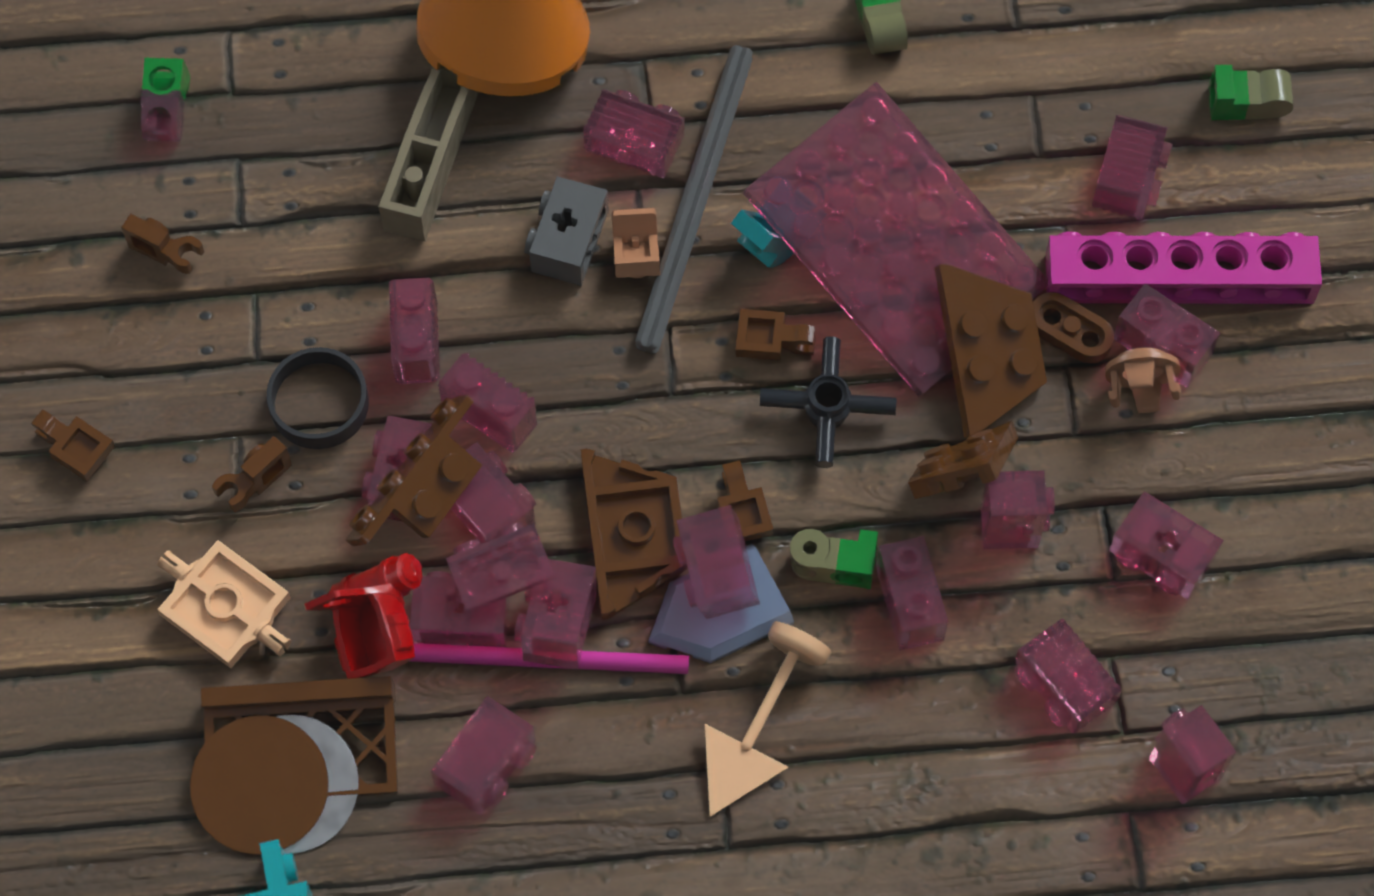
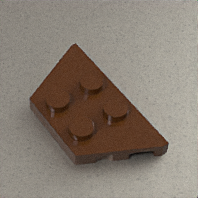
M939 264L934 267L964 438H968L975 433L983 431L1047 382L1031 293L949 264Z
M1009 421L993 429L975 433L965 441L952 447L949 444H944L924 453L925 459H922L917 464L915 472L908 481L914 499L961 489L965 486L963 482L978 477L981 478L982 484L997 480L1018 439L1013 422Z
M586 448L580 449L601 616L602 620H606L689 569L677 477L657 470L646 471L638 464L621 460L618 463L596 456L594 450Z

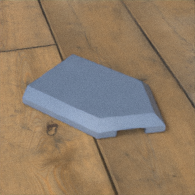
M750 544L669 582L648 644L667 649V647L693 655V658L713 663L767 637L773 622L777 621L793 625L794 620L758 550L753 544Z

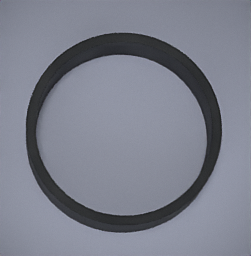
M323 347L307 348L288 356L276 367L267 386V404L274 425L287 440L304 448L325 449L342 444L361 428L368 413L369 395L362 371L350 357L334 349ZM315 363H329L344 368L357 379L361 386V399L358 408L345 424L330 432L308 434L290 428L279 418L275 411L276 395L283 381L291 373L301 367Z

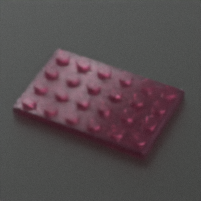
M877 82L849 103L743 192L744 196L918 397L952 369L934 267L939 264H949L1031 293L1032 299L1048 286V279Z

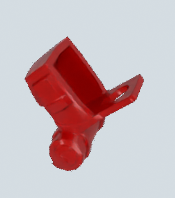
M404 553L397 557L391 556L371 569L358 574L352 573L342 578L340 582L333 584L329 593L304 603L306 611H333V622L336 631L335 647L338 651L342 670L346 672L347 679L366 678L385 673L415 658L414 642L409 626L410 622L404 608V597L420 586L422 566L412 554Z

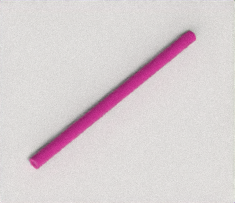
M414 643L415 658L409 661L688 674L689 655Z

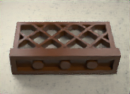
M391 676L201 688L205 743L216 732L215 720L240 719L256 715L283 716L307 714L305 717L314 719L318 713H331L343 724L336 731L340 737L349 729L367 746L355 760L356 767L358 768L374 752L386 763L387 783L366 784L358 777L359 785L357 790L328 792L327 796L354 794L365 796L398 793L394 703L396 702L395 682ZM384 709L385 728L372 742L352 726L364 711ZM355 711L347 720L338 713ZM384 738L386 742V755L377 748Z

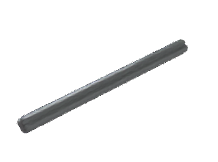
M738 45L730 48L660 263V275L656 276L636 337V348L642 352L655 354L660 349L753 60V53L749 48H743Z

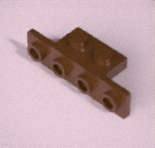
M468 395L452 399L447 397L435 408L431 415V419L434 421L425 434L419 433L408 444L404 451L407 458L398 470L392 469L377 486V491L380 492L379 496L371 506L365 505L356 513L349 524L353 530L345 541L351 546L366 545L391 512L422 538H429L483 466L449 436L473 404L474 400Z

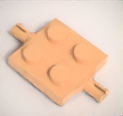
M217 540L202 558L190 565H187L170 550L164 553L166 559L162 556L160 557L157 566L177 579L173 592L157 609L160 616L229 668H232L248 648L255 645L258 641L277 653L278 656H282L285 653L284 648L288 650L291 640L271 626L274 618L291 599L289 592L222 542Z

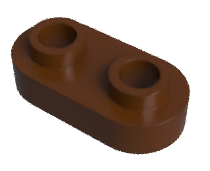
M1044 293L1034 300L1033 306L1040 338L1084 363H1097L1108 356L1114 341V332L1111 325L1105 319L1060 293ZM1046 316H1053L1059 322L1057 324H1048L1044 318ZM1092 339L1097 345L1095 347H1087L1082 343V340Z

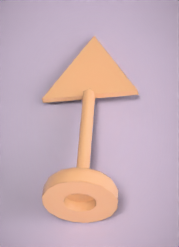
M776 621L773 622L768 632L771 644L787 654L743 741L740 742L705 724L710 817L789 768L752 747L797 660L811 666H822L828 661L832 653L831 649L817 638L794 626Z

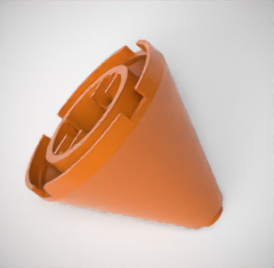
M421 0L418 7L416 37L420 50L426 60L436 70L440 68L441 64L446 69L457 74L458 85L477 92L497 96H525L553 89L560 85L562 75L571 69L575 72L578 71L585 60L588 50L590 24L580 0Z

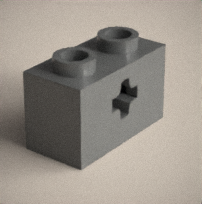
M556 177L552 191L545 190L542 195L538 215L542 216L538 229L531 228L527 236L525 254L530 256L531 272L582 286L609 211L608 190Z

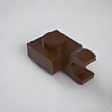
M130 213L121 227L129 248L165 266L170 263L176 270L184 274H190L192 267L189 261L181 258L185 252L193 251L202 256L205 252L202 243L193 236L171 239L169 230L153 218L143 220Z
M740 309L735 348L736 357L781 360L782 348L799 355H814L815 326L805 324L786 325L785 312Z
M42 409L31 423L36 428L35 434L53 444L48 451L50 457L85 481L91 478L115 447L112 439L77 416L69 426H66Z
M275 436L265 445L258 444L246 455L244 464L240 466L241 473L224 474L214 481L212 485L214 494L219 497L227 489H236L237 494L228 503L233 512L241 510L255 492L260 495L292 466L287 447Z
M740 460L723 464L722 479L728 495L718 497L717 506L728 545L773 535L774 528L762 487L748 490Z

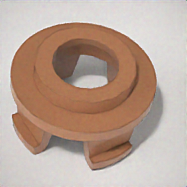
M1136 348L1121 353L1105 366V378L1112 385V391H1108L1110 404L1114 408L1120 406L1121 387L1132 390L1138 413L1160 411L1162 384L1165 383L1169 384L1172 398L1179 400L1181 397V386L1179 383H1176V377L1181 371L1180 361L1175 356L1156 348Z

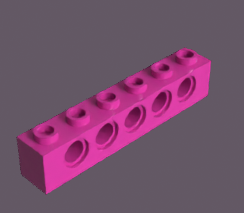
M1063 232L1058 235L1049 236L1045 253L1047 293L1056 292L1063 294L1076 303L1314 304L1322 286L1318 236H1304L1299 232H1288L1280 236H1260L1254 232H1243L1235 236H1215L1210 232H1198L1191 236H1171L1166 232H1153L1146 236H1126L1122 232H1108L1102 236H1082L1077 232ZM1095 262L1102 268L1093 270L1086 267L1083 263ZM1140 262L1146 269H1134L1128 263ZM1184 262L1187 265H1189L1191 269L1182 270L1177 268L1173 263ZM1218 262H1228L1235 269L1226 270L1220 267ZM1263 262H1272L1280 269H1268L1263 265Z

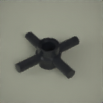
M833 336L823 339L821 376L815 378L806 391L765 388L760 390L759 406L805 410L811 423L817 427L815 466L820 468H830L833 466L835 428L839 427L850 413L896 415V397L851 394L847 383L839 377L841 339ZM823 397H832L839 403L833 407H825L817 401Z

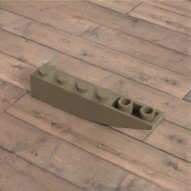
M441 64L438 70L432 67L406 130L379 204L383 231L425 242L479 93L458 85V75Z

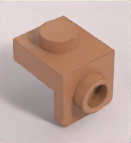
M654 208L614 210L612 212L616 278H643L645 276L660 275L656 210Z

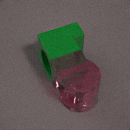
M144 58L141 93V131L144 141H181L186 91H189L191 76L184 59Z

